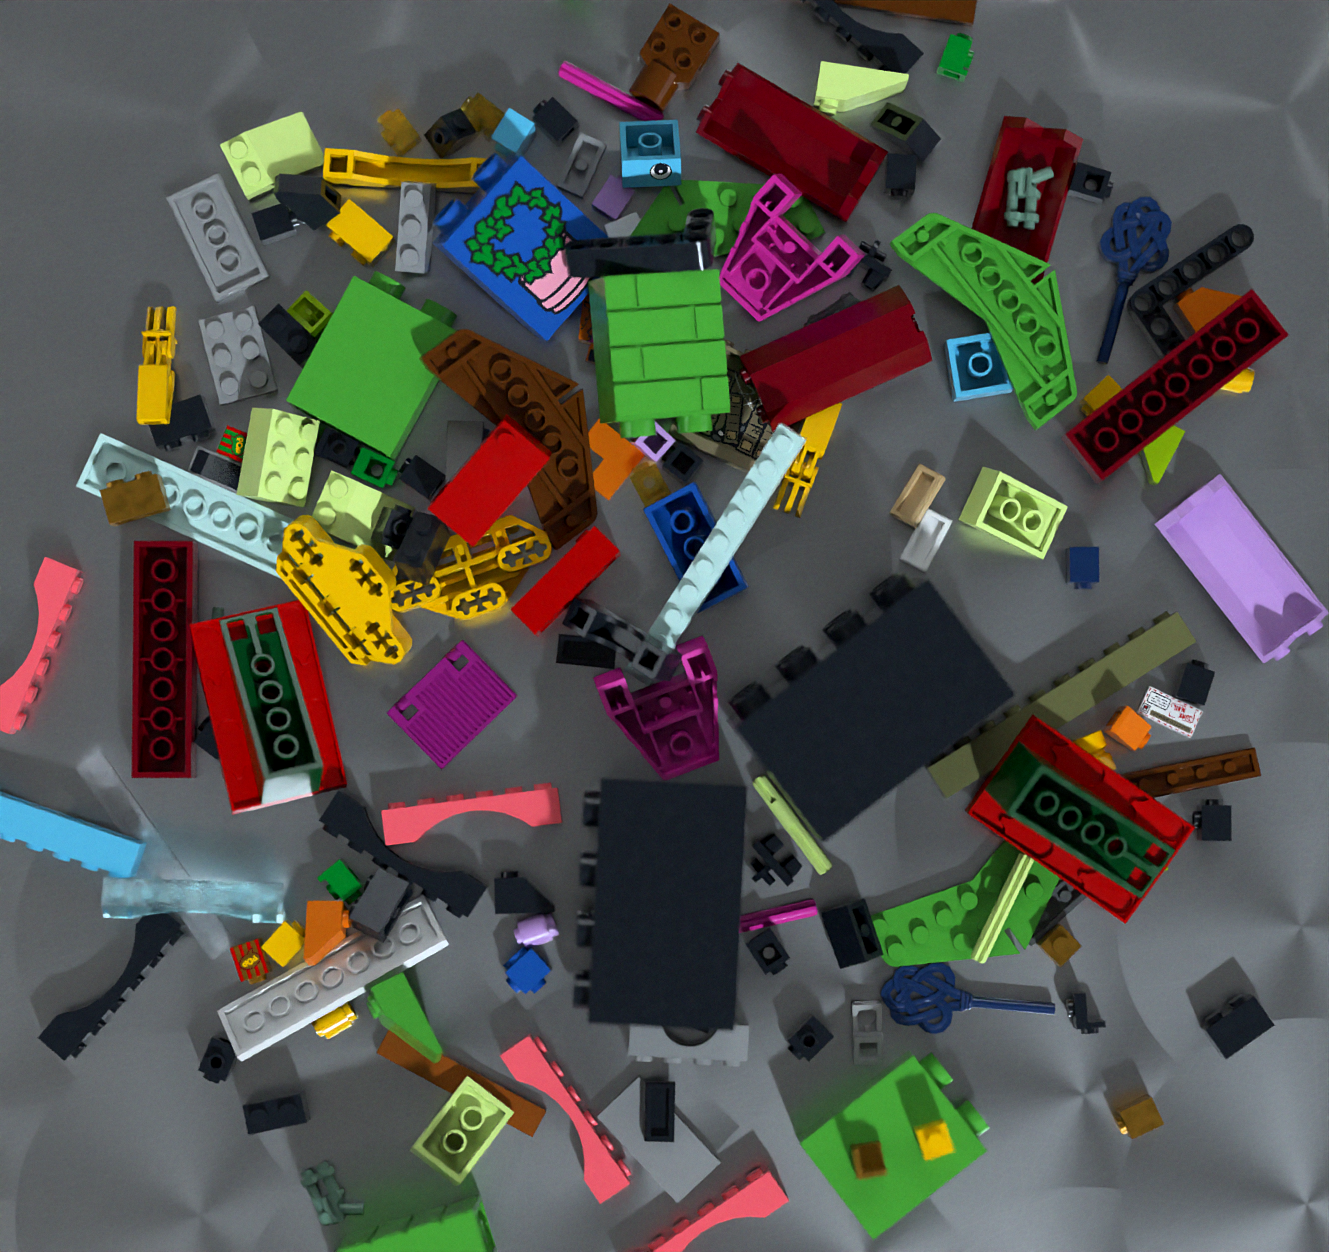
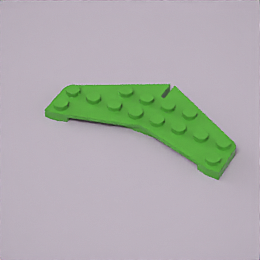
M681 180V185L674 186L683 204L681 206L670 186H664L630 236L684 233L688 212L694 209L708 208L713 210L717 240L714 257L727 255L735 244L740 232L739 229L746 219L754 196L765 184ZM802 195L783 215L809 241L817 239L826 233L810 201Z
M938 213L925 215L890 242L889 245L900 258L985 320L1026 420L1035 431L1075 400L1077 387L1056 272L1053 270L1035 285L1031 282L1051 264Z
M1004 840L972 881L871 915L884 955H881L882 959L893 967L972 959L971 953L1018 855L1023 852ZM1035 860L988 957L1020 954L1004 930L1007 928L1010 929L1024 950H1026L1060 879Z

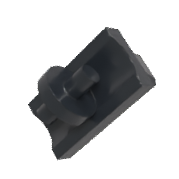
M877 239L872 246L864 241L860 243L859 248L868 254L846 276L851 278L857 266L868 271L861 285L872 292L883 281H887L892 269L873 259L875 257L884 262L887 254L878 250L881 241Z
M775 834L770 835L761 842L758 840L752 845L767 864L763 866L757 858L752 861L750 865L757 873L751 879L756 883L763 878L770 886L776 881L769 873L772 869L788 887L794 882L792 878L799 872L802 865L793 854L781 864L776 861L773 855L784 844Z

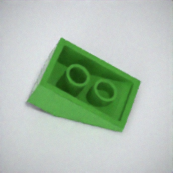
M401 972L371 987L366 1005L372 1018L378 1017L383 1026L433 1063L440 1061L443 1051L404 973Z

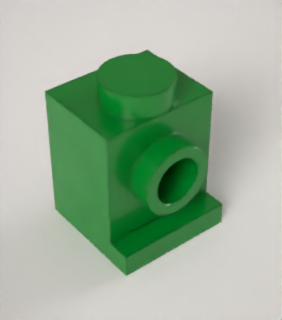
M963 33L950 34L936 73L964 82L968 70L963 69V67L969 69L975 53L970 50L973 38Z
M362 447L350 474L355 478L385 490L387 484L393 486L399 470L395 469L397 464L395 461ZM375 466H381L383 472L379 476H374L372 469Z
M343 858L336 861L317 877L319 882L326 880L329 883L326 889L336 900L341 898L348 905H351L363 895L360 889L364 887V884Z

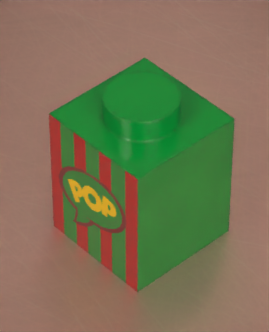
M227 425L216 453L242 464L247 433Z

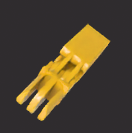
M157 306L155 310L153 307H147L145 331H141L143 335L142 355L144 361L143 365H139L137 421L140 425L170 424L175 372L171 370V359L175 356V344H178L174 337L176 323L175 306H168L167 312L164 306Z
M843 403L835 404L806 417L800 435L807 440L797 454L795 461L792 462L785 473L773 509H779L788 485L793 488L784 513H790L798 490H802L804 492L795 513V517H801L819 467L815 466L818 459L822 460ZM806 454L810 455L807 463L803 462Z

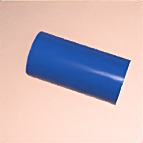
M696 482L643 509L679 581H681L717 524ZM734 556L697 614L749 588Z

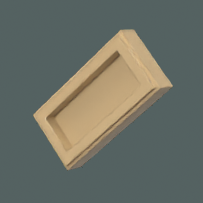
M919 463L889 514L916 529L946 478Z

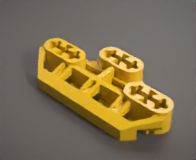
M301 515L283 529L282 552L277 556L276 563L277 574L350 663L367 666L370 661L393 665L400 662L411 649L412 638L392 614L391 591L397 583L393 571L371 546L364 544L351 549L336 544L312 516ZM313 540L315 543L309 546L308 543ZM289 554L294 559V561L299 565L298 567L290 559ZM372 570L373 573L368 576L367 573ZM312 574H313L314 576L311 577L310 580H311L312 583L317 587V589L321 592V594L325 597L324 599L322 598V596L317 592V590L313 587V585H312V584L308 581V579H307V578L310 577ZM337 607H340V608H339L336 612L339 614V616L343 619V621H344V622L348 625V627L351 629L350 631L348 630V628L344 625V623L339 619V617H338V616L335 614V612L333 611V610H335ZM388 632L389 635L384 638L383 636ZM363 639H366V641H364L362 644L366 647V649H367L370 653H367L366 650H365V649L362 647V645L359 643V642H361Z
M513 515L497 519L474 547L469 544L470 549L492 542L493 538L495 547L472 554L473 558H471L467 546L469 543L458 534L449 537L440 560L454 554L456 560L436 567L429 583L436 587L432 590V596L428 597L427 594L421 593L416 595L421 601L415 604L413 597L405 599L404 606L393 603V599L397 598V592L400 591L403 595L412 593L407 588L408 586L414 585L415 591L424 589L423 583L403 578L397 581L395 588L391 591L392 609L403 613L421 607L464 621L473 620L498 611L507 603L528 570L547 562L551 558L553 551L547 533ZM517 526H521L533 532L511 540L512 544H510L506 530L511 535L519 532L520 528ZM537 542L541 546H547V549L543 551L544 556L538 557L536 553L528 555V558L532 561L524 565V557L515 561L516 566L511 567L508 563H503L507 559V553L512 552L514 556L523 554L518 547L526 545L525 550L529 552L535 549L534 544ZM396 564L392 569L395 576H397L399 572L396 567ZM492 589L496 593H501V597L497 598L498 603L496 605H493L491 601L482 603L487 608L486 610L479 612V606L475 605L469 608L470 613L467 615L463 611H458V607L462 606L461 601L463 599L468 603L477 601L472 596L473 594L480 592L479 598L484 599L489 596V591Z

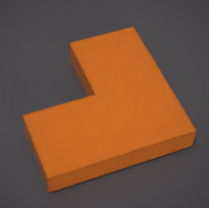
M599 418L588 432L590 449L604 459L593 472L594 487L599 494L609 501L645 455L628 440L620 438V434L608 424H600Z

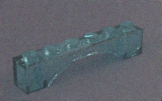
M104 877L101 906L103 918L134 919L159 913L197 912L226 915L251 922L283 923L284 883Z

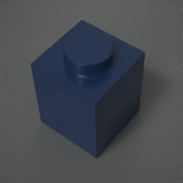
M1099 547L1067 548L1066 584H1074V589L1078 590L1092 589V584L1100 582Z

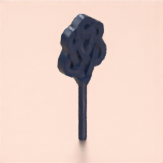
M1140 197L1132 203L1124 202L1117 206L1111 217V228L1103 233L1099 241V251L1104 259L1115 264L1117 263L1116 281L1118 283L1097 362L1102 364H1108L1129 287L1138 278V273L1140 271L1146 273L1159 271L1168 262L1169 248L1166 239L1171 232L1172 221L1168 214L1161 211L1158 203L1151 197ZM1141 208H1146L1149 212L1145 213ZM1123 214H1126L1125 220L1122 221ZM1141 226L1144 231L1137 239L1136 227ZM1124 231H1125L1126 242H1127V246H1128L1127 249L1125 248V241H1124V234H1123ZM1112 238L1114 244V251L1110 248L1109 244ZM1151 239L1152 243L1142 253L1141 248ZM1158 252V259L1154 262H1148ZM1132 258L1133 265L1128 271V259Z
M941 962L929 963L923 968L913 965L900 966L894 971L893 977L883 984L880 991L882 1001L890 1009V1016L897 1024L904 1026L918 1025L925 1032L932 1034L944 1032L952 1021L953 1011L962 1012L963 1010H970L972 1007L1048 1015L1055 1014V1003L973 996L971 992L954 988V973L949 966ZM934 972L942 973L945 977V982L932 974ZM905 975H912V977H911L910 979H909V978H905L904 976H905ZM922 981H925L930 985L934 986L935 988H937L938 990L934 992L927 986H924L920 983ZM893 989H895L897 992V995L894 999H892L890 995ZM914 991L924 997L912 1000L910 994ZM949 995L958 1000L946 1002L944 998ZM933 1004L936 1005V1007L925 1010L923 1012L918 1011V1009H922ZM900 1012H908L909 1015H901ZM942 1016L941 1020L938 1023L933 1024L928 1022L929 1020Z

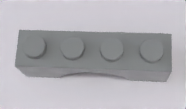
M735 1023V1031L715 1030L709 1038L696 1044H684L674 1040L663 1027L630 1026L629 1055L634 1056V1061L652 1062V1057H664L665 1063H682V1058L694 1059L693 1064L711 1065V1060H722L724 1066L740 1067L741 1062H747L749 1024Z

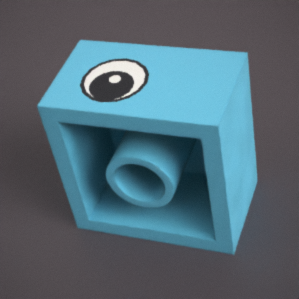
M678 120L619 122L622 188L681 185V152Z
M990 333L945 341L943 345L953 402L1011 393L1013 391L1012 384Z

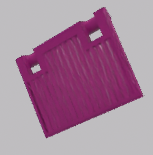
M462 639L419 682L405 693L387 711V714L442 770L517 695ZM464 655L469 662L458 671L452 664ZM413 704L418 711L407 720L402 713Z

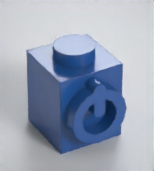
M524 946L503 965L507 970L505 973L509 976L505 981L516 993L521 990L524 994L529 990L535 994L547 983L544 977L552 970L550 965L534 948L528 951Z

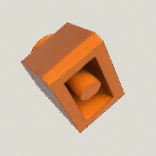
M1204 287L1199 288L1195 292L1192 288H1189L1177 296L1179 302L1173 306V309L1192 336L1242 296Z
M1126 705L1116 709L1102 731L1130 751H1135L1137 747L1142 749L1149 741L1151 734L1148 731L1152 726Z
M307 901L304 960L309 966H315L346 937V928L351 927L349 910H347L343 901Z

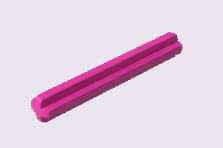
M564 61L559 68L558 75L561 78L641 121L664 119V114L659 110L567 61Z
M811 898L740 915V933L817 915L816 902Z

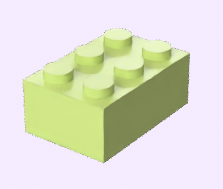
M252 408L237 495L283 506L305 507L320 421L276 409Z

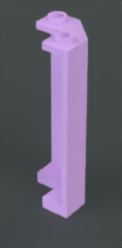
M1218 474L1203 485L1189 498L1155 523L1156 527L1263 664L1273 657L1276 661L1280 660L1291 651L1288 646L1296 638L1305 632L1310 636L1323 626L1321 620L1329 613L1221 474Z

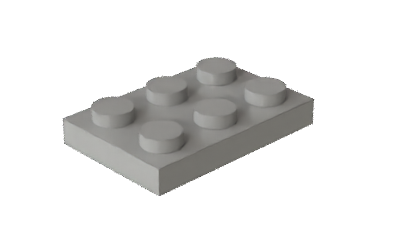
M255 305L198 320L221 406L278 391L262 328L258 325L260 320Z

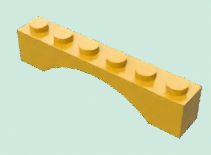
M325 148L323 178L329 184L400 189L401 182L404 181L436 183V191L476 193L480 187L472 180V176L487 158L421 159L387 156L350 149Z

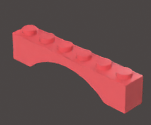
M44 557L33 583L39 610L38 628L33 646L20 668L0 686V731L8 734H15L16 730L20 731L25 723L27 715L24 714L27 703H32L36 697L38 687L35 684L39 675L43 676L48 668L49 660L46 658L50 649H55L61 636V633L58 632L62 621L66 622L72 611V605H69L73 594L77 595L84 581L81 578L82 571L48 557Z
M550 782L535 784L534 791L523 792L522 786L504 788V795L493 796V790L475 792L476 798L464 800V794L446 796L447 802L435 803L434 798L417 800V806L406 807L405 801L389 803L388 810H381L385 846L417 842L429 829L440 821L468 811L489 810L501 812L519 818L532 827L563 823L559 789L552 788Z
M530 1033L502 1052L500 1057L516 1081L532 1085L547 1093L570 1116L578 1131L583 1147L585 1163L584 1181L601 1204L629 1185L630 1179L628 1176L632 1173L623 1159L617 1161L611 1151L615 1148L605 1134L603 1136L599 1135L595 1129L598 1123L589 1110L585 1112L578 1104L581 1098L572 1085L567 1088L561 1079L564 1073L556 1061L550 1063L544 1054L548 1049L539 1036L533 1038Z
M758 1168L746 1177L748 1182L739 1188L733 1185L721 1194L722 1200L714 1205L712 1202H709L697 1211L699 1216L690 1222L686 1218L672 1228L673 1234L665 1239L663 1236H660L648 1245L650 1250L647 1252H682L693 1239L710 1227L735 1218H765L789 1201L788 1196L769 1168L763 1171L761 1168Z

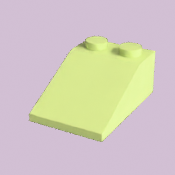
M821 61L813 107L826 115H836V112L842 113L904 93L909 74Z
M302 111L248 130L220 144L250 203L273 192L275 178L280 173L305 176L324 166V154Z
M983 467L958 520L1040 559H1044L1068 506L1000 471Z
M331 470L312 517L327 534L354 546L369 545L376 550L380 557L393 561L397 549L371 539L383 506L394 509L397 504L411 510V517L415 507Z
M467 1076L409 1150L454 1186H458L514 1112Z

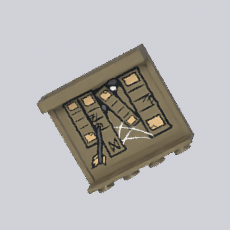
M724 339L730 412L711 415L712 431L677 433L675 418L668 434L676 442H681L685 446L745 473H749L774 432H772L767 422L761 423L755 409L759 406L756 393L750 384L745 386L739 373V369L743 368L739 356L751 350L745 349L743 353L733 348L734 343ZM803 419L788 425V427L798 433Z

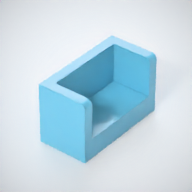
M509 108L492 134V140L497 142L495 150L505 157L509 154L521 155L523 157L537 136L535 124Z

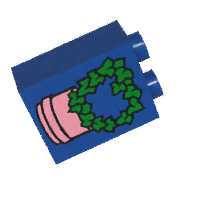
M493 153L480 165L472 176V180L480 188L464 205L458 198H454L436 216L432 224L441 233L432 243L537 338L548 341L589 294L588 281L602 278H573L568 276L564 245L572 240L609 237L521 155L509 154L503 160L497 153Z

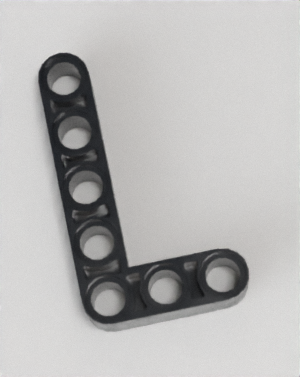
M699 208L688 212L684 233L569 241L564 245L568 276L586 278L707 269L713 264L717 240L714 212L708 208Z
M1237 224L1138 289L1128 299L1126 309L1160 360L1168 354V347L1170 345L1178 347L1185 341V338L1163 306L1245 252L1254 241V233L1249 226ZM1233 233H1239L1244 237V246H1238L1233 242ZM1209 249H1215L1220 253V262H1213L1209 259ZM1185 265H1191L1196 269V278H1188L1184 274L1183 268ZM1161 281L1169 282L1173 289L1172 294L1162 293L1159 289V283ZM1135 298H1145L1148 302V309L1145 311L1139 310L1135 306ZM1158 321L1164 325L1165 332L1163 335H1157L1152 331V322Z

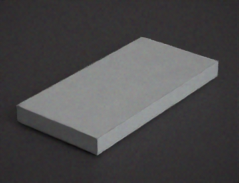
M219 172L166 197L217 303L270 278Z
M639 1075L597 1115V1118L663 1189L679 1203L721 1161L676 1113L674 1142H645L646 1081Z

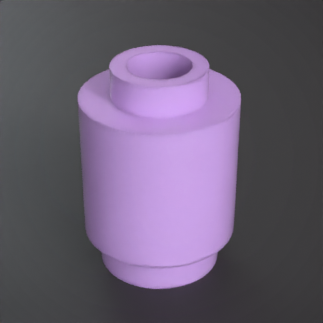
M551 912L547 914L539 913L517 922L518 928L513 929L519 946L525 945L526 949L553 940L554 936L559 935Z

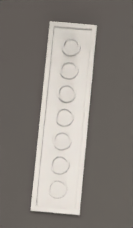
M422 895L406 904L384 943L358 931L342 940L315 966H309L304 961L217 1010L236 1057L242 1062L365 993L371 987L397 975L443 949L449 943L427 898Z

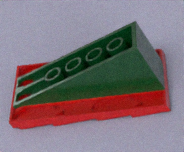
M300 600L189 624L200 680L232 815L331 790L346 788L347 780L308 610Z
M1032 714L1025 727L1022 728L1008 748V751L1005 752L965 809L970 816L1033 858V860L1125 924L1195 829L1192 824L1034 714Z

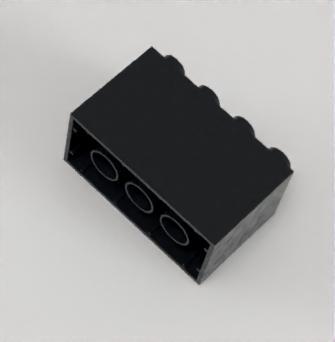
M897 572L892 574L869 592V595L877 605L866 614L861 616L857 609L854 611L850 608L845 610L822 628V631L830 641L814 653L809 646L806 648L803 644L798 646L775 664L776 669L783 676L776 683L765 689L761 683L758 684L755 680L728 700L735 714L727 719L726 722L809 831L822 843L826 842L1016 695L929 579H909L905 573L901 575Z
M601 778L600 791H584L583 826L598 827L597 850H581L579 887H595L594 910L581 909V911H578L576 947L592 948L591 969H578L574 974L573 1008L588 1009V1023L735 1031L747 786Z

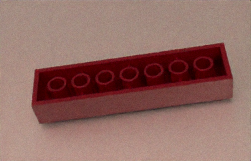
M1251 289L1064 434L1061 439L1096 484H1098L1288 337L1289 334L1256 292Z
M134 541L132 778H196L197 745L194 741L197 738V661L189 630V624L198 623V543L194 541Z

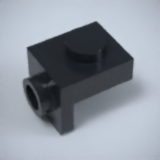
M1083 991L1070 992L1071 999H1066L1067 1016L1072 1017L1073 1027L1081 1029V1034L1099 1033V1028L1106 1027V1021L1103 1019L1088 1020L1086 993Z

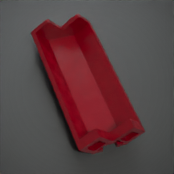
M737 63L731 71L726 69L718 82V85L722 88L717 98L710 106L705 104L697 117L700 124L695 133L770 177L774 174H783L802 193L803 197L847 222L889 151L742 64Z
M1004 116L971 229L1048 263L1083 138L1067 129L1042 127L1027 117ZM1050 166L1054 177L1037 183L1036 187L1041 192V198L1037 200L1036 214H1039V223H1035V229H1024L1023 222H1018V228L1006 227L1007 221H1004V212L1007 210L1008 171L1017 170L1022 167L1024 169L1031 167L1033 172ZM1018 198L1017 212L1024 213L1025 199ZM1045 271L1031 281L1033 285L1043 279Z
M897 285L739 356L743 367L739 369V373L745 386L750 384L756 393L759 406L755 409L761 423L767 422L772 432H775L780 423L786 426L791 425L933 361L928 340L924 331H920L913 315L915 310L901 286Z

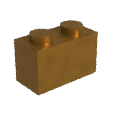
M146 471L134 475L135 480L124 483L123 479L106 483L107 488L99 491L109 524L115 527L171 510L160 475L152 474V471Z

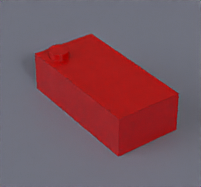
M506 414L429 504L428 510L474 547L548 462L552 452Z
M596 526L590 531L586 529L575 540L576 544L510 609L537 637L572 604L574 598H578L621 555L619 549Z

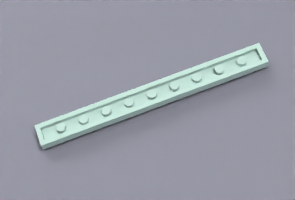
M783 423L778 425L647 634L675 649L806 442V438ZM631 662L626 666L625 671L645 685L651 686L654 682L653 679L633 668Z

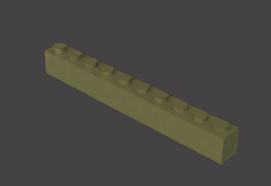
M1168 611L1163 612L1152 619L1155 625L1147 630L1143 626L1139 627L1127 635L1130 639L1128 642L1121 646L1118 642L1103 650L1104 657L1096 662L1093 657L1078 666L1080 672L1070 677L1066 673L1053 681L1055 685L1053 689L1046 693L1044 689L1037 691L1028 697L1030 703L1022 708L1018 704L1003 713L1006 718L996 724L994 720H991L978 729L981 734L975 738L970 739L969 736H966L953 744L956 748L954 751L947 755L943 751L930 761L931 765L925 769L943 798L947 799L993 770L1005 752L1008 751V748L1022 728L1025 727L1032 714L1057 730L1197 642L1179 613L1175 612L1170 615Z

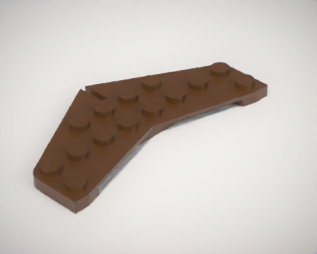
M469 329L456 330L419 357L422 364L431 374L494 425H497L507 414L552 452L548 462L527 486L543 531L547 533L554 550L560 549L596 520L598 512L583 389H579L562 403L558 401L578 386L579 383Z

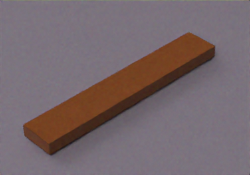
M388 1030L376 1052L451 1094L456 1091L467 1076L514 1112L507 1121V1124L533 1137L547 1111L442 1054L440 1061L433 1063L390 1030Z

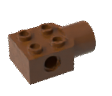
M669 3L639 52V60L643 67L630 87L629 92L636 99L660 112H664L677 90H690L719 43L720 33Z

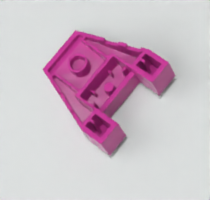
M774 174L754 196L746 219L739 229V235L719 275L720 285L758 322L847 276L866 255L845 234L838 235L821 252L783 215L802 193L783 174Z
M703 635L676 645L677 652L683 655L681 662L685 672L673 676L670 681H660L630 693L621 667L593 677L607 715L617 724L628 740L635 745L641 752V755L664 781L719 761L718 672Z

